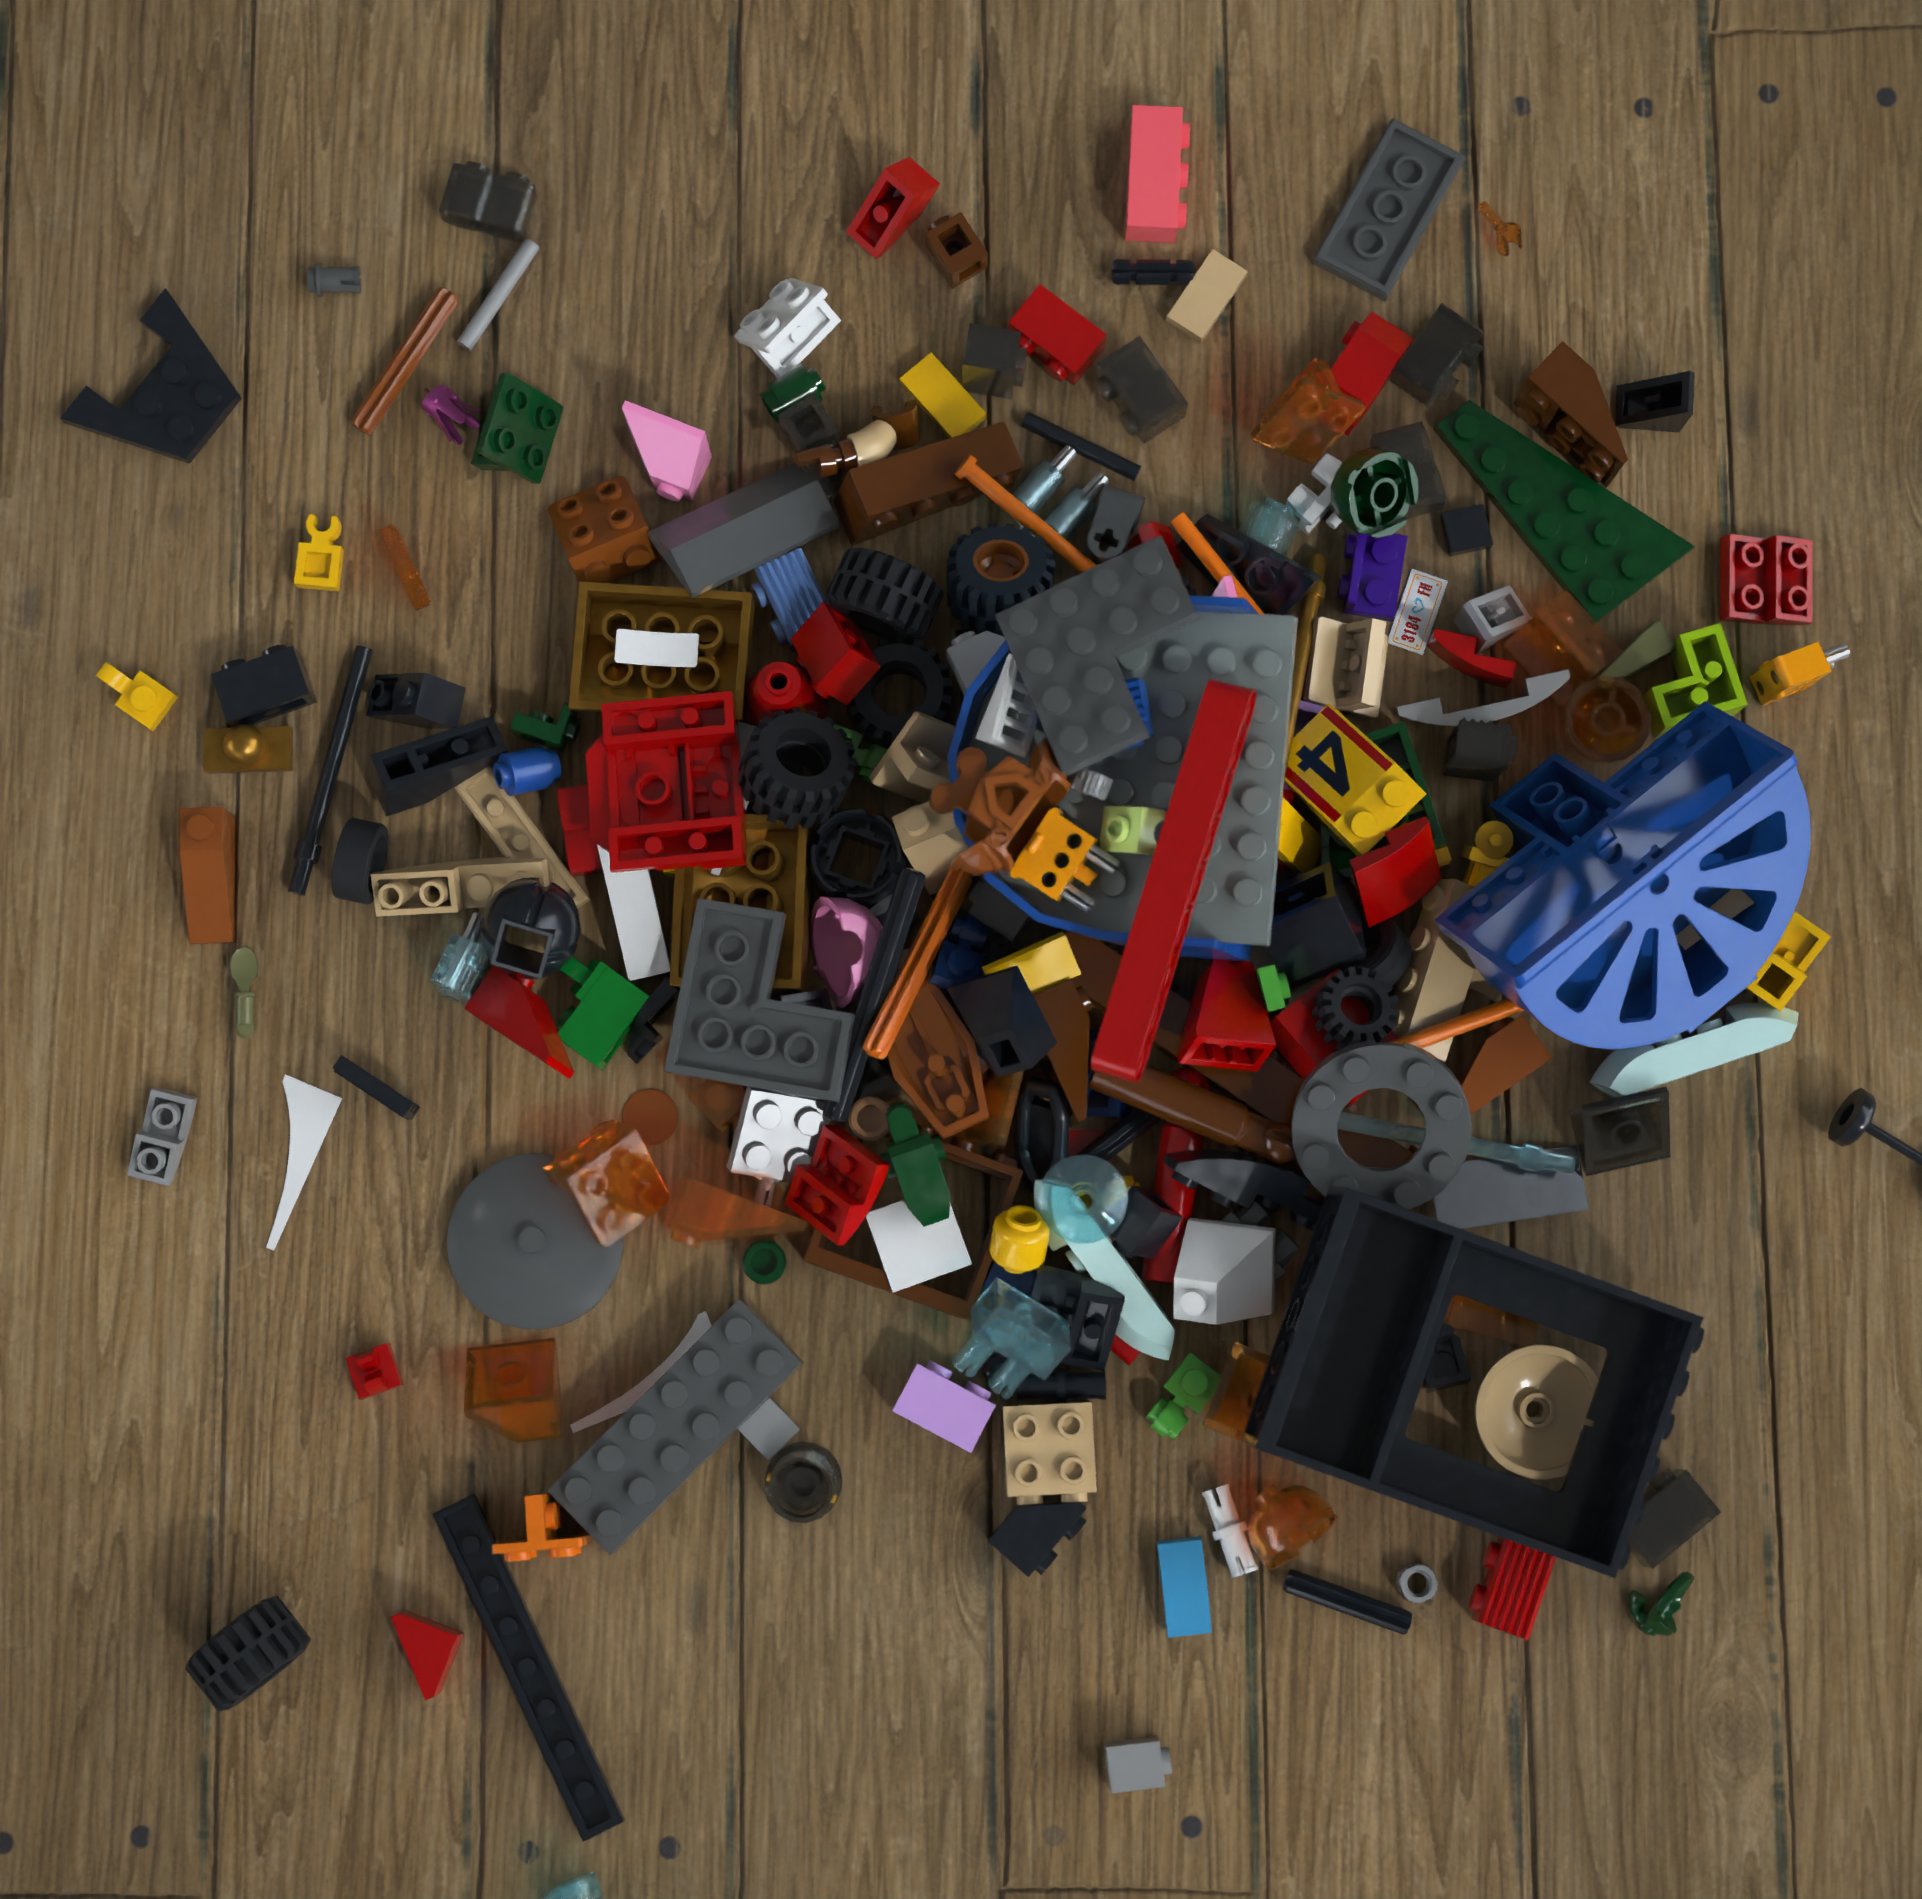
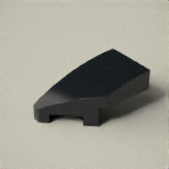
M666 978L653 991L636 1018L627 1054L636 1064L663 1039L652 1025L678 1000L679 991L675 987H671L670 982Z
M1447 1324L1441 1327L1423 1380L1427 1393L1467 1384L1471 1381L1460 1338L1454 1334L1455 1329Z

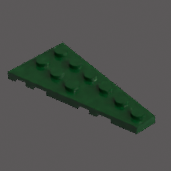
M1471 400L1439 422L1434 429L1592 626L1691 552L1695 547Z

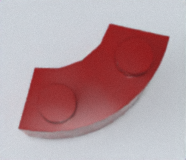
M1371 312L1362 324L1355 320L1341 341L1347 346L1328 373L1322 369L1310 385L1308 391L1314 395L1306 410L1341 433L1349 436L1388 382L1414 341V338L1374 312Z

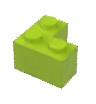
M1721 623L1680 634L1673 641L1676 646L1670 654L1679 680L1652 687L1641 698L1654 739L1664 735L1704 701L1731 716L1736 715L1748 704Z

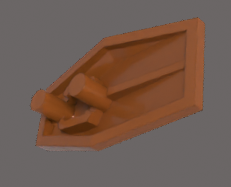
M928 976L924 979L887 1055L895 1081L941 1138L945 1139L989 1119L975 1040L939 987L929 983L931 976Z

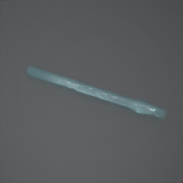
M1341 1112L1337 1124V1129L1417 1145H1421L1425 1134V1128L1345 1112ZM1471 1137L1467 1153L1469 1155L1518 1164L1519 1169L1538 1172L1541 1168L1572 1174L1575 1168V1157L1543 1151L1542 1146L1523 1143L1520 1147Z

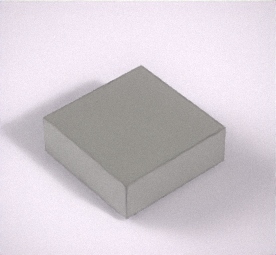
M768 1398L738 1428L768 1461L801 1430L771 1398Z

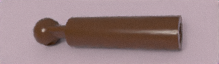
M1146 1064L1144 1073L1138 1083L1096 1071L1091 1073L1087 1088L1229 1147L1236 1145L1262 1156L1270 1164L1284 1165L1296 1158L1290 1124L1274 1122L1248 1111L1247 1106L1164 1071Z

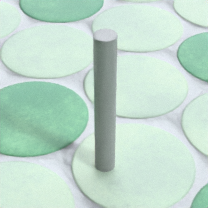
M527 238L523 241L458 339L457 343L470 352L472 351L539 250V246Z

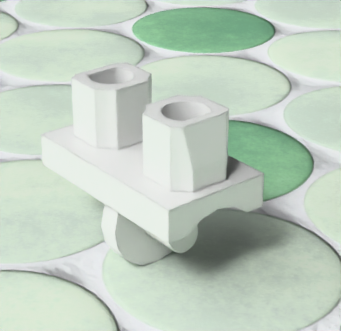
M1327 453L1317 463L1311 473L1313 477L1326 486L1325 490L1318 497L1301 483L1288 497L1286 502L1290 510L1301 519L1298 528L1306 535L1314 529L1330 509L1333 513L1326 520L1328 526L1336 529L1342 522L1338 518L1331 502V484L1334 474L1342 462Z

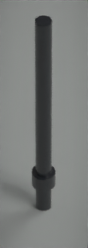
M364 646L355 647L302 840H297L293 858L297 860L288 892L305 896L313 864L319 863L323 848L319 845L373 651Z

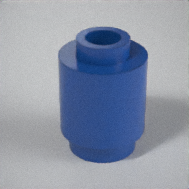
M542 746L500 754L498 763L493 767V774L497 787L504 789L507 795L514 796L550 788L552 783L559 782L561 779V765L554 749H545Z

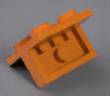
M549 1492L535 1493L524 1496L527 1539L508 1540L493 1544L492 1554L504 1553V1562L530 1560L537 1557V1550H549V1558L577 1556V1554L582 1553L583 1546L592 1543V1536L590 1534L557 1536V1528H563L562 1505L555 1501Z

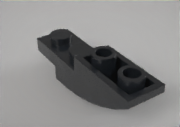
M1214 1149L1167 1153L1163 1159V1162L1174 1170L1171 1178L1195 1190L1198 1183L1211 1189L1209 1197L1232 1209L1235 1202L1249 1209L1254 1200L1275 1212H1278L1280 1206H1283L1294 1212L1291 1217L1293 1221L1314 1231L1323 1204L1304 1195L1311 1182L1293 1169L1284 1165L1270 1164L1265 1159L1255 1155Z

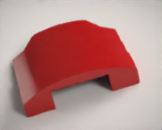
M732 691L601 704L603 734L593 743L585 756L588 780L590 838L609 853L611 873L648 869L659 871L701 866L702 870L745 866V800L742 795L744 787L738 784L741 748L736 703Z

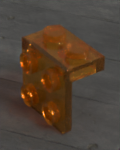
M613 1119L594 1126L590 1130L589 1136L576 1145L560 1150L555 1155V1160L543 1167L551 1183L571 1192L596 1242L605 1247L619 1240L666 1206L670 1200V1194L638 1131Z

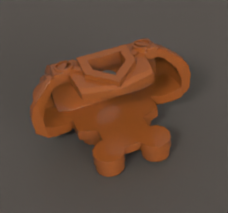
M1046 737L1032 750L1028 766L1007 756L989 772L985 771L987 759L984 752L974 746L966 747L957 756L955 766L959 776L954 783H939L932 789L929 797L931 808L938 814H948L956 808L964 813L967 819L963 836L975 844L953 858L950 866L955 871L962 869L976 876L986 873L997 874L1000 871L1008 875L1014 867L1016 858L1033 836L1048 811L1056 807L1069 792L1071 784L1066 781L1067 776L1062 772L1054 751L1050 746L1051 744Z

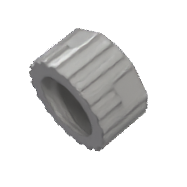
M1083 768L1072 774L1069 783L1071 784V789L1105 801L1113 779Z
M1414 1562L1406 1564L1407 1566H1403L1398 1571L1395 1585H1397L1396 1590L1406 1601L1420 1604L1432 1599L1433 1595L1435 1596L1438 1582L1430 1567ZM1413 1573H1421L1426 1579V1586L1420 1593H1412L1408 1588V1578Z

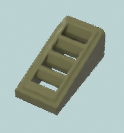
M1657 619L1652 622L1597 676L1589 688L1593 696L1600 695L1670 655L1676 645L1661 620Z

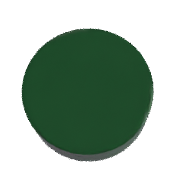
M760 1240L754 1242L746 1249L742 1264L744 1272L752 1281L766 1285L778 1281L783 1276L787 1267V1258L784 1250L778 1244L769 1240Z

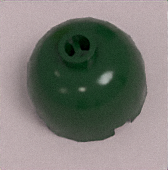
M1383 449L1358 451L1344 460L1335 472L1331 484V502L1338 518L1350 529L1376 538L1390 536L1401 529L1409 519L1404 516L1408 512L1410 504L1416 506L1418 499V477L1414 466L1399 454Z

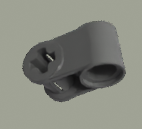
M1105 483L1088 533L1085 556L1096 565H1100L1124 553L1130 535L1133 534L1145 497ZM1103 541L1111 544L1107 552L1099 550Z

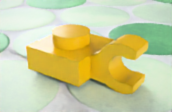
M105 662L96 674L101 681L121 694L115 706L152 732L178 699L174 693L141 670L131 680Z

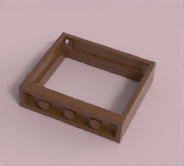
M917 1124L918 1130L925 1128V1126ZM926 1127L930 1136L935 1134V1130ZM851 1130L850 1135L863 1144L864 1141L856 1137ZM889 1132L884 1138L891 1140V1133ZM952 1137L950 1144L941 1141L947 1157L945 1160L1006 1181L964 1300L922 1284H916L893 1293L885 1271L825 1250L828 1238L816 1228L803 1261L970 1322L992 1261L989 1247L995 1218L1001 1212L1011 1208L1024 1171L1016 1168L1017 1160L993 1152L991 1159L975 1153L976 1145Z

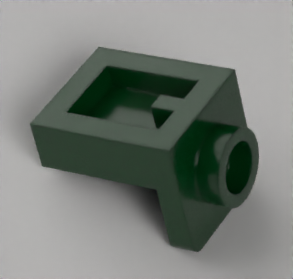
M565 702L557 725L553 724L554 719L552 717L530 710L528 716L515 712L510 729L518 738L564 753L567 743L575 742L580 730L581 719L577 718L578 711L569 710V703Z

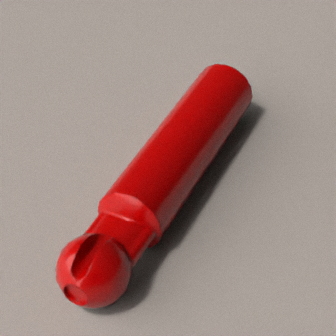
M1182 1066L1171 1074L1210 1091L1209 1079L1189 1066ZM1169 1121L1167 1125L1161 1127L1153 1191L1183 1218L1154 1259L1143 1258L1141 1280L1174 1285V1275L1187 1221L1193 1218L1197 1186L1193 1190L1171 1178L1174 1170L1165 1164L1163 1159L1167 1153L1202 1150L1204 1136Z

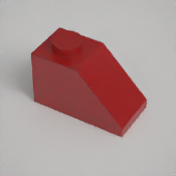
M911 157L884 168L846 233L875 259L880 258L921 216L940 183Z

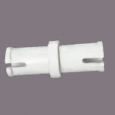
M1229 1484L1205 1491L1202 1493V1496L1205 1498L1216 1531L1212 1532L1214 1540L1220 1541L1231 1573L1230 1576L1235 1578L1244 1574V1571L1246 1574L1257 1570L1258 1566L1255 1564L1244 1533L1245 1530H1248L1245 1521L1240 1522L1229 1490Z

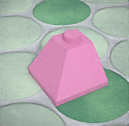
M625 400L622 406L625 419L652 485L657 488L656 492L660 496L674 502H680L681 498L693 502L712 457L705 431Z

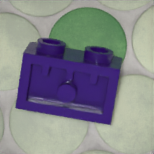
M1356 531L1355 534L1348 533L1344 558L1351 559L1349 574H1341L1337 599L1344 600L1342 613L1393 622L1396 614L1408 536L1392 534L1376 538Z

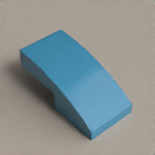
M1201 1536L1157 1541L1167 1637L1212 1633Z

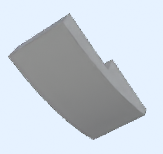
M160 1087L151 1089L142 1131L136 1133L127 1176L166 1186L172 1184L188 1138L198 1097Z

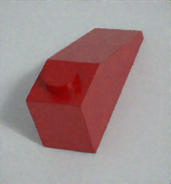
M493 965L464 1009L570 1080L574 1074L573 1067L545 1000L531 991L535 982L531 979H522L521 974L518 972H512L508 975Z

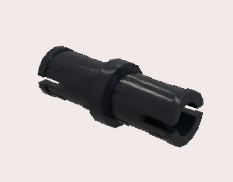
M1057 1368V1372H1017V1400L1057 1399V1403H1066L1067 1399L1106 1400V1371L1066 1372V1368Z

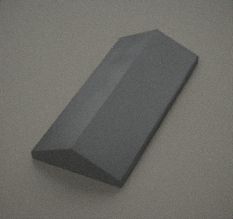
M793 463L649 531L648 538L690 596L694 598L839 528V521L818 479Z

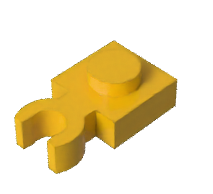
M309 514L306 528L312 539L311 543H298L294 585L297 588L340 591L344 549L342 546L333 545V542L341 534V522L337 516H332L330 528L320 532L317 530L318 518L315 514Z

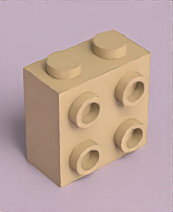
M928 801L921 805L910 807L906 811L893 816L892 820L903 852L913 868L925 874L924 886L928 893L933 895L939 892L948 871L951 869L950 866L953 858L968 849L954 822L953 811L948 814H938L931 808Z
M1092 1402L1002 1406L1007 1497L1016 1496L1017 1505L1042 1504L1043 1495L1061 1494V1502L1063 1503L1088 1501L1087 1493L1097 1492Z

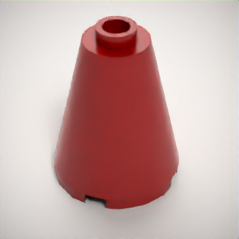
M773 662L756 672L748 681L743 717L746 724L758 727L760 720L765 716L771 718L774 711L782 709L786 714H789L791 708H800L801 713L808 714L810 709L818 712L817 717L824 719L827 711V699L820 696L811 687L809 682L812 678L801 665L790 662Z

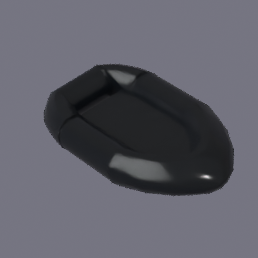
M1030 1077L1023 1082L1015 1104L1014 1152L1018 1161V1168L1024 1171L1022 1175L1023 1181L1032 1194H1034L1035 1180L1060 1181L1068 1161L1070 1109L1062 1087L1059 1083L1037 1077ZM1039 1097L1047 1098L1049 1101L1039 1099Z

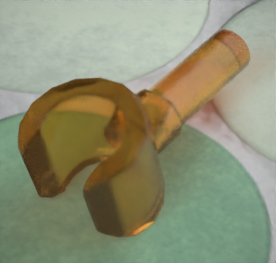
M1486 201L1480 203L1478 209L1496 232L1497 251L1503 256L1509 255V242L1517 244L1521 249L1522 233L1520 225L1515 222H1504Z

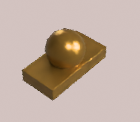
M244 724L232 728H204V771L206 773L293 771V728L291 726L253 727Z

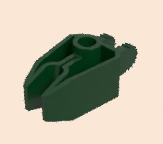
M893 1102L892 1105L889 1104V1108H886L887 1112L885 1113L887 1116L885 1119L888 1120L887 1125L892 1139L884 1142L887 1151L879 1155L890 1164L887 1178L897 1177L908 1209L923 1227L949 1218L950 1191L939 1162L947 1157L939 1134L930 1136L926 1127L918 1130L913 1113H910L911 1110L908 1109V1105L906 1106L904 1102Z

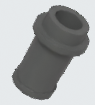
M316 263V267H308L307 283L309 293H317L318 297H322L323 293L360 294V266L322 267L321 263Z

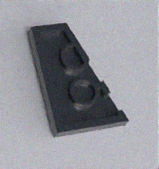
M1209 514L1201 517L1195 524V527L1264 614L1288 615L1322 577ZM1182 539L1176 547L1217 588L1218 582L1184 539Z

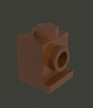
M961 212L951 218L948 215L943 216L929 226L928 232L925 233V245L948 279V284L952 289L988 268V252ZM951 247H958L961 249L959 252L955 253L952 256H950L947 252V250Z

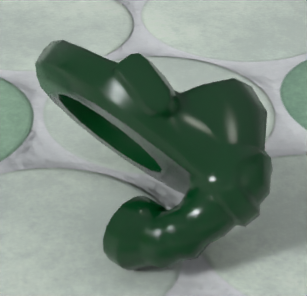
M1688 1571L1679 1574L1661 1594L1649 1614L1643 1610V1607L1648 1602L1645 1596L1638 1591L1632 1590L1629 1594L1628 1606L1630 1614L1638 1624V1629L1652 1636L1656 1634L1669 1636L1676 1633L1677 1628L1672 1614L1681 1608L1680 1600L1690 1587L1695 1576Z

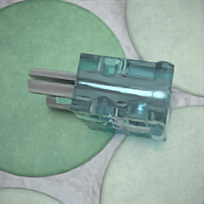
M476 912L473 913L463 937L454 933L451 934L430 980L440 996L465 1006L477 990L490 962L482 947L479 928L483 914L480 916V913Z

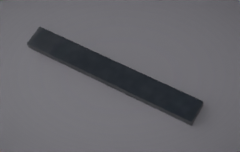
M472 1494L433 1513L582 1841L584 1842L624 1822L623 1813L510 1568L507 1562H504L503 1553L492 1554V1545L498 1542L476 1495Z

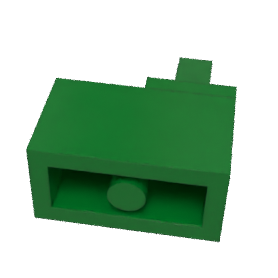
M572 957L560 971L575 981L570 991L575 994L580 1004L577 1008L573 1006L568 1007L558 1020L556 1027L560 1029L558 1033L562 1043L603 1071L632 1032L638 1013L650 996L602 961L598 963L592 959L586 967Z

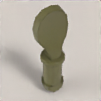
M243 946L237 948L232 954L230 973L239 988V992L233 994V997L236 999V1024L234 1028L240 1038L246 1039L253 1035L255 1030L253 1016V998L255 993L250 992V987L258 975V962L256 954L252 949Z

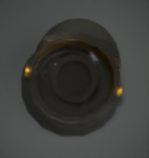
M796 1442L785 1446L771 1459L766 1470L764 1488L767 1501L776 1514L789 1522L809 1523L821 1519L833 1508L842 1490V1472L836 1458L829 1450L815 1443Z

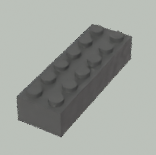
M739 1299L548 1492L609 1555L617 1552L804 1362Z

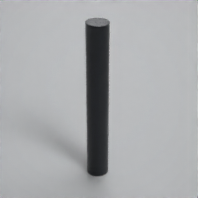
M1028 411L1022 420L1020 427L1061 447L1069 445L1072 449L1074 448L1078 455L1132 481L1136 480L1141 470V465Z

